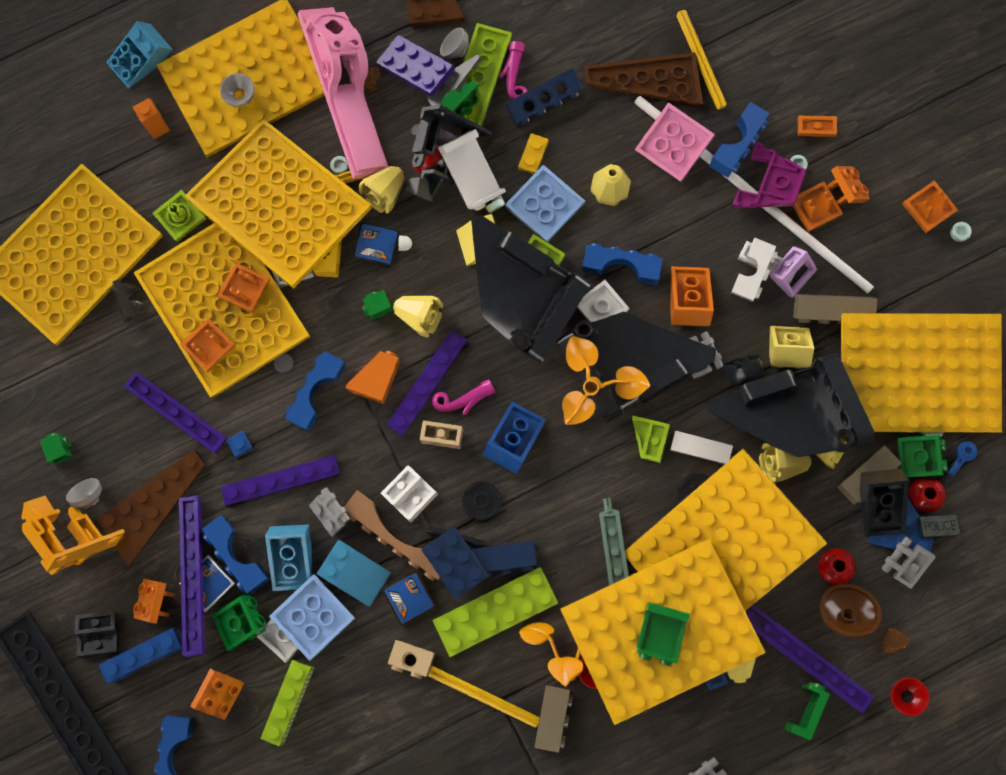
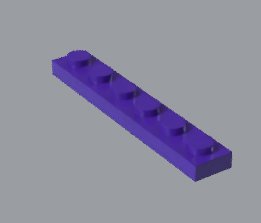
M453 330L449 332L387 423L389 428L402 436L405 435L468 342L467 339Z
M135 371L124 385L126 389L213 453L217 454L228 439Z
M334 455L221 486L225 506H230L339 476L340 472L336 456Z

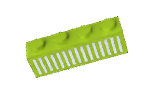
M298 660L291 661L260 739L277 746L284 745L315 667Z

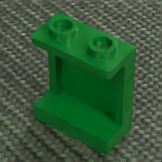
M647 603L635 652L639 653V658L651 661V658L654 657L660 659V664L670 667L672 663L677 664L690 614L654 603Z
M809 682V685L802 684L801 687L811 692V697L799 726L786 722L784 730L811 741L830 694L825 692V687Z

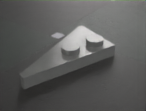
M477 54L456 67L433 97L426 94L430 105H441L444 95L450 93L453 89L459 93L466 84V77L469 73L478 68L479 63L482 61L481 57Z

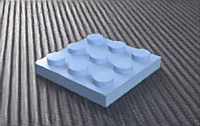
M542 165L505 204V207L542 240L548 243L585 204V200L547 167Z
M315 574L269 616L309 661L315 658L355 619Z

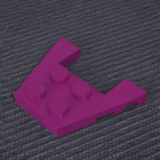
M756 141L751 159L768 163V168L758 194L738 189L733 202V208L795 206L806 175V169L787 158H782L776 154V151L769 150L762 143Z

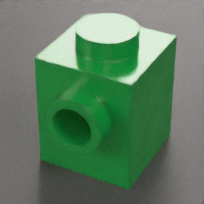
M384 290L371 292L363 299L365 303L362 306L366 317L370 315L372 321L393 312Z
M51 433L46 435L45 439L39 441L48 463L56 465L72 458L69 449L71 444L67 437L58 433Z

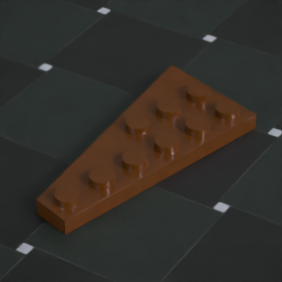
M407 0L410 27L464 21V16L456 0Z
M695 52L584 66L586 86L699 107L703 106Z
M196 450L189 452L97 518V521L107 535L121 529L125 531L115 548L128 567L133 565L136 557L145 549V545L172 513V509L178 503L179 498L184 497V493L190 485H193L205 469L206 464Z

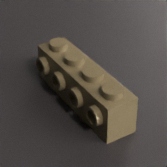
M795 294L793 317L799 319V322L810 323L812 319L818 320V323L830 324V320H836L838 324H841V314L843 313L876 314L877 298Z

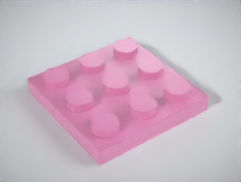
M668 103L635 148V151L682 182L715 134Z

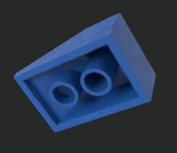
M511 402L488 441L482 456L517 474L546 419Z

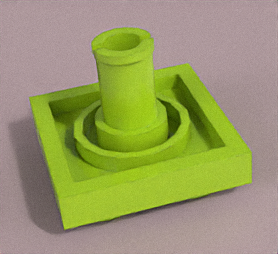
M183 190L179 191L153 212V215L176 242L180 241L206 220L200 210L185 198L186 194Z

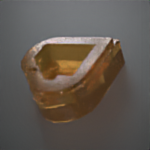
M377 67L368 68V74L364 82V89L367 91H374L377 88V82L381 79V73Z
M887 628L882 642V648L885 652L895 653L898 649H904L909 645V638L906 634Z

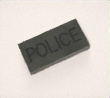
M956 515L917 518L920 538L960 535Z

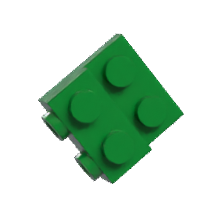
M472 80L461 88L460 93L453 89L450 93L444 95L441 105L465 117L480 101L478 84Z
M940 435L898 438L900 469L907 478L944 476V471H948L947 459H943L942 452L946 451L945 439L941 440Z
M250 595L238 597L212 615L227 651H233L246 641L253 640L266 631L264 627L266 625L265 618L258 614L256 609L258 606L257 601L250 597Z

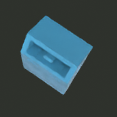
M136 21L106 63L128 88H131L157 68L156 65L163 62L173 49L151 24Z

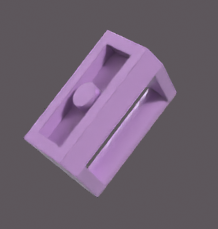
M793 246L769 275L789 297L793 298L817 271V268L807 251ZM804 264L808 268L807 271L791 288L788 281Z

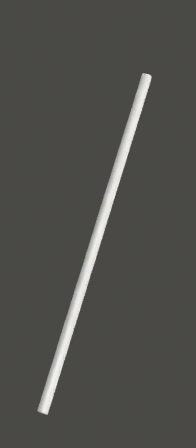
M641 96L634 102L654 120L661 114L660 111ZM705 149L700 157L710 164L714 155ZM732 172L728 178L725 177L740 190L758 194V191L736 173ZM762 207L868 294L874 287L780 209L777 207Z

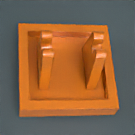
M836 166L831 170L835 180L827 185L828 189H833L839 185L844 193V196L836 201L838 205H843L846 202L865 203L870 199L868 196L869 191L861 183L859 172L852 166Z
M935 181L902 203L925 233L958 211Z
M825 182L798 194L795 206H793L807 232L843 214Z
M235 262L217 296L253 314L271 280Z
M209 318L180 344L207 373L236 347Z
M143 579L138 589V601L133 608V618L157 624L159 615L169 617L170 613L160 611L163 596L174 597L175 593L165 591L166 583Z
M210 669L191 707L225 720L244 682Z

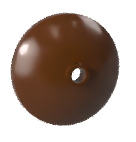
M837 584L827 589L820 600L819 610L824 623L832 631L843 637L853 639L864 638L873 634L880 625L882 618L880 605L875 597L862 587L853 584Z

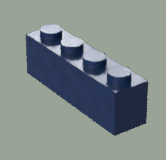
M534 541L470 549L488 576H494L493 572L501 571V574H511L513 569L520 568L521 572L532 571L533 567L537 566Z

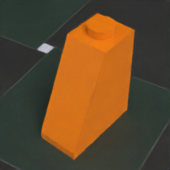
M148 98L133 106L139 120L154 140L170 131L152 99Z
M380 351L346 385L347 391L384 404L400 364L397 354L391 351H386V353Z

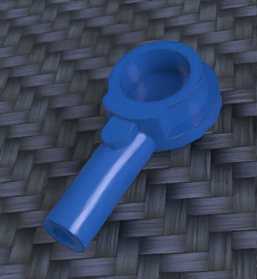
M971 442L961 443L957 448V459L946 473L954 477L964 462L975 459L978 451L976 446Z

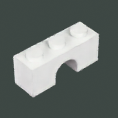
M754 238L746 258L756 263L757 272L753 276L739 274L732 289V294L753 302L754 298H759L763 289L759 287L761 281H766L770 272L767 269L769 262L774 263L778 253L775 252L776 246Z

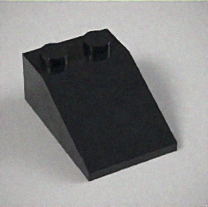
M900 468L861 473L860 497L864 534L866 537L905 533L909 479Z

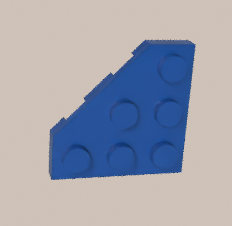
M908 499L905 533L871 536L868 543L896 550L895 546L899 541L902 542L906 536L912 540V543L908 546L911 550L918 544L931 552L934 539L920 538L917 518L920 516Z

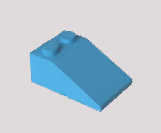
M309 524L270 527L265 535L272 590H297L312 576V543Z
M338 539L316 574L370 607L391 572Z

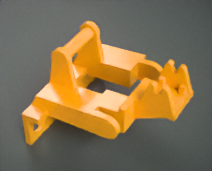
M46 496L24 502L22 520L26 519V522L22 524L23 533L43 559L40 563L51 575L69 566L80 565L90 555L116 546L125 533L121 529L102 536L87 514H82L77 507H70L68 514L71 521L67 528L78 541V545L65 550L54 535L55 528L51 523L56 520L60 510H54Z

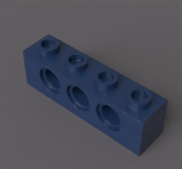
M573 68L507 102L505 107L514 124L520 123L522 126L530 122V117L535 114L537 117L547 112L546 109L550 106H553V108L563 104V99L569 97L571 100L580 95L578 91L583 87ZM558 85L564 87V94H559L557 92L556 87ZM541 94L548 96V103H543L540 100ZM524 103H530L533 110L531 112L526 111Z

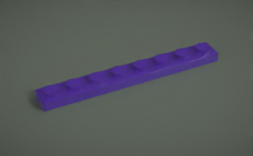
M191 496L179 498L183 657L205 655L201 497Z
M752 605L745 611L756 634L863 714L873 700V695L756 606Z

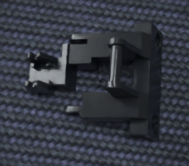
M441 105L422 107L420 124H415L411 130V133L416 136L412 153H414L412 165L415 168H421L425 163L426 157L434 156L436 145L442 146L470 130L476 129L479 137L491 136L492 132ZM440 128L446 130L444 132L439 133ZM442 158L438 162L436 170H422L421 178L407 180L406 184L409 186L405 188V191L428 202H433V197L442 183L448 182L453 185L456 183Z

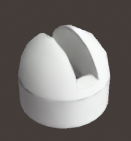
M399 235V251L409 250L412 246L411 239L408 236Z

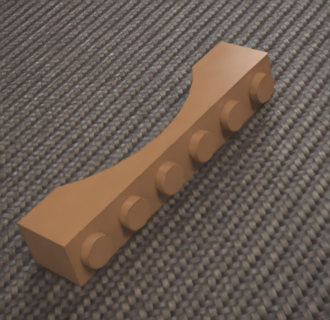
M357 490L344 506L350 520L361 522V528L370 534L373 531L377 534L378 537L376 539L386 546L388 543L394 547L392 551L401 558L403 555L410 559L408 563L416 569L419 567L426 571L424 575L430 580L434 581L436 578L440 581V576L421 549L423 548H415L404 544L392 536L382 524L375 503Z

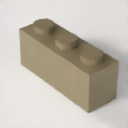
M884 445L841 482L837 488L852 504L861 503V473L898 469L897 467L901 462Z
M546 685L534 748L558 753L560 748L564 749L566 736H562L563 727H568L570 716L566 715L567 707H571L573 695L570 694L569 689Z

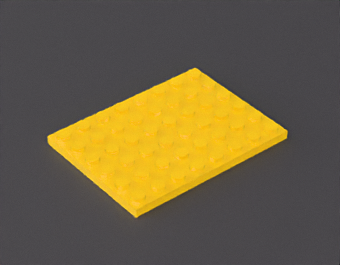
M279 0L156 65L207 158L242 140L263 119L272 124L325 95L301 23L288 0ZM231 74H244L254 84V97L245 106L232 107L221 97V83ZM238 90L235 93V98H243L245 92Z
M264 119L185 195V198L293 289L372 209V205Z
M81 164L0 246V295L53 344L58 346L163 235Z
M215 223L134 272L212 399L310 337L266 266ZM235 262L271 280L253 314L217 296ZM209 318L236 347L207 373L180 344Z
M841 314V361L874 432H1002V314Z
M742 449L625 550V555L639 572L710 539L746 611L825 546L827 542L751 456Z
M710 539L560 609L614 725L766 653ZM649 602L690 614L678 655V663H672L671 667L660 664V659L654 657L651 658V661L639 658V653L635 652L647 603Z

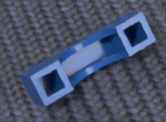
M750 102L737 123L742 132V141L731 145L721 144L713 156L709 167L727 178L732 172L736 173L741 165L739 163L740 159L747 157L750 152L748 147L750 144L754 145L760 136L758 132L760 130L764 131L769 121L766 119L770 113Z
M593 243L586 246L582 272L601 275L611 265L624 264L636 273L638 282L657 285L663 258H659L656 254L642 255L634 250L629 252L621 251L617 247L603 248L602 245Z
M325 351L316 358L314 363L316 366L312 372L310 371L307 374L305 385L297 391L294 404L288 407L285 414L287 415L285 418L287 421L307 432L311 430L318 417L312 405L314 392L324 383L338 382L347 366L344 361Z
M220 515L202 528L205 533L203 535L204 539L209 545L213 544L216 549L214 551L215 555L220 561L224 560L227 565L225 569L231 577H236L238 580L236 584L243 593L252 594L270 581L260 564H242L234 557L232 541L237 532L225 516Z
M172 628L100 664L99 667L106 683H116L133 674L139 668L181 650L182 634L180 629Z
M168 715L162 720L160 730L163 734L162 740L158 743L157 751L160 755L159 761L155 764V774L178 775L173 767V754L180 743L192 738L194 717Z

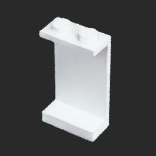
M476 129L470 130L438 147L467 208L475 209V211L486 206L485 203L490 200L494 202L502 198L501 194L506 192L504 188H499L477 143L476 138L479 135Z

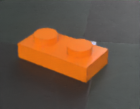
M798 116V136L836 137L837 116Z

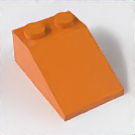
M671 266V325L710 326L714 309L709 268Z

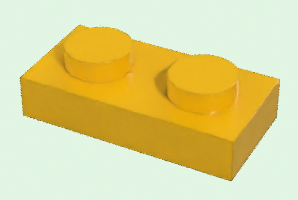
M530 134L518 166L519 170L535 174L538 171L548 144L547 138Z

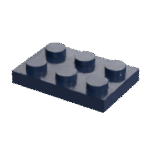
M452 527L421 549L455 600L489 577L455 527Z

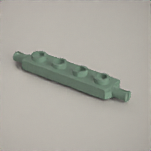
M611 498L603 499L605 511L599 513L610 586L629 576L619 511L612 510Z

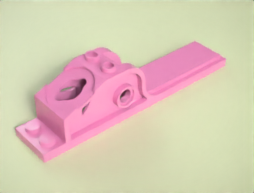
M334 7L299 10L298 17L352 177L355 179L371 176L387 168L388 164L364 96V82L368 74V59L360 34L349 22L345 12L335 13ZM340 56L344 68L347 70L350 84L338 85L342 73Z

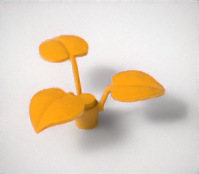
M575 336L571 337L566 347L567 363L571 369L577 372L586 368L587 380L583 384L585 395L580 391H572L564 397L562 409L565 424H578L586 421L593 415L595 403L587 397L595 395L600 388L617 383L615 390L621 398L634 399L650 387L647 377L640 370L626 366L617 370V380L601 383L597 377L590 376L589 368L598 360L599 353L597 347L589 340Z
M536 622L520 629L519 634L521 638L529 644H542L546 640L550 642L556 658L549 661L548 670L562 685L566 687L569 682L574 681L576 676L582 672L583 663L579 660V649L575 658L559 657L551 637L554 634V628L551 625Z

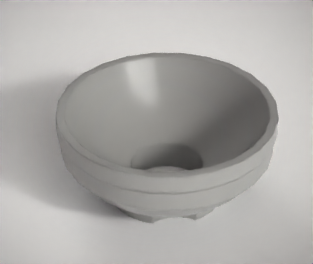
M456 28L450 32L441 45L440 54L446 59L464 56L469 48L467 32L463 28Z
M231 74L221 83V97L232 107L245 106L254 97V84L244 74ZM238 90L245 92L244 97L241 99L235 98V93Z
M95 478L83 480L70 489L66 495V500L72 507L87 509L99 501L98 498L101 494L102 486L99 480Z

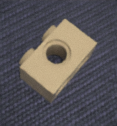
M423 421L420 441L422 444L460 449L463 427Z
M395 640L388 664L392 665L391 669L403 673L405 669L411 671L410 676L422 679L423 676L428 677L435 653ZM410 654L416 657L414 666H409L406 663V657Z

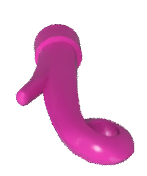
M519 41L510 43L508 61L499 75L500 78H503L507 74V91L512 99L520 96L515 93L517 91H521L523 94L528 92L524 86H515L519 64L525 49V44Z
M487 379L481 382V385L452 402L449 401L446 393L438 392L433 396L432 404L435 409L442 412H449L466 406L462 412L463 415H466L478 401L496 392L490 380ZM441 397L445 400L443 405L438 403Z

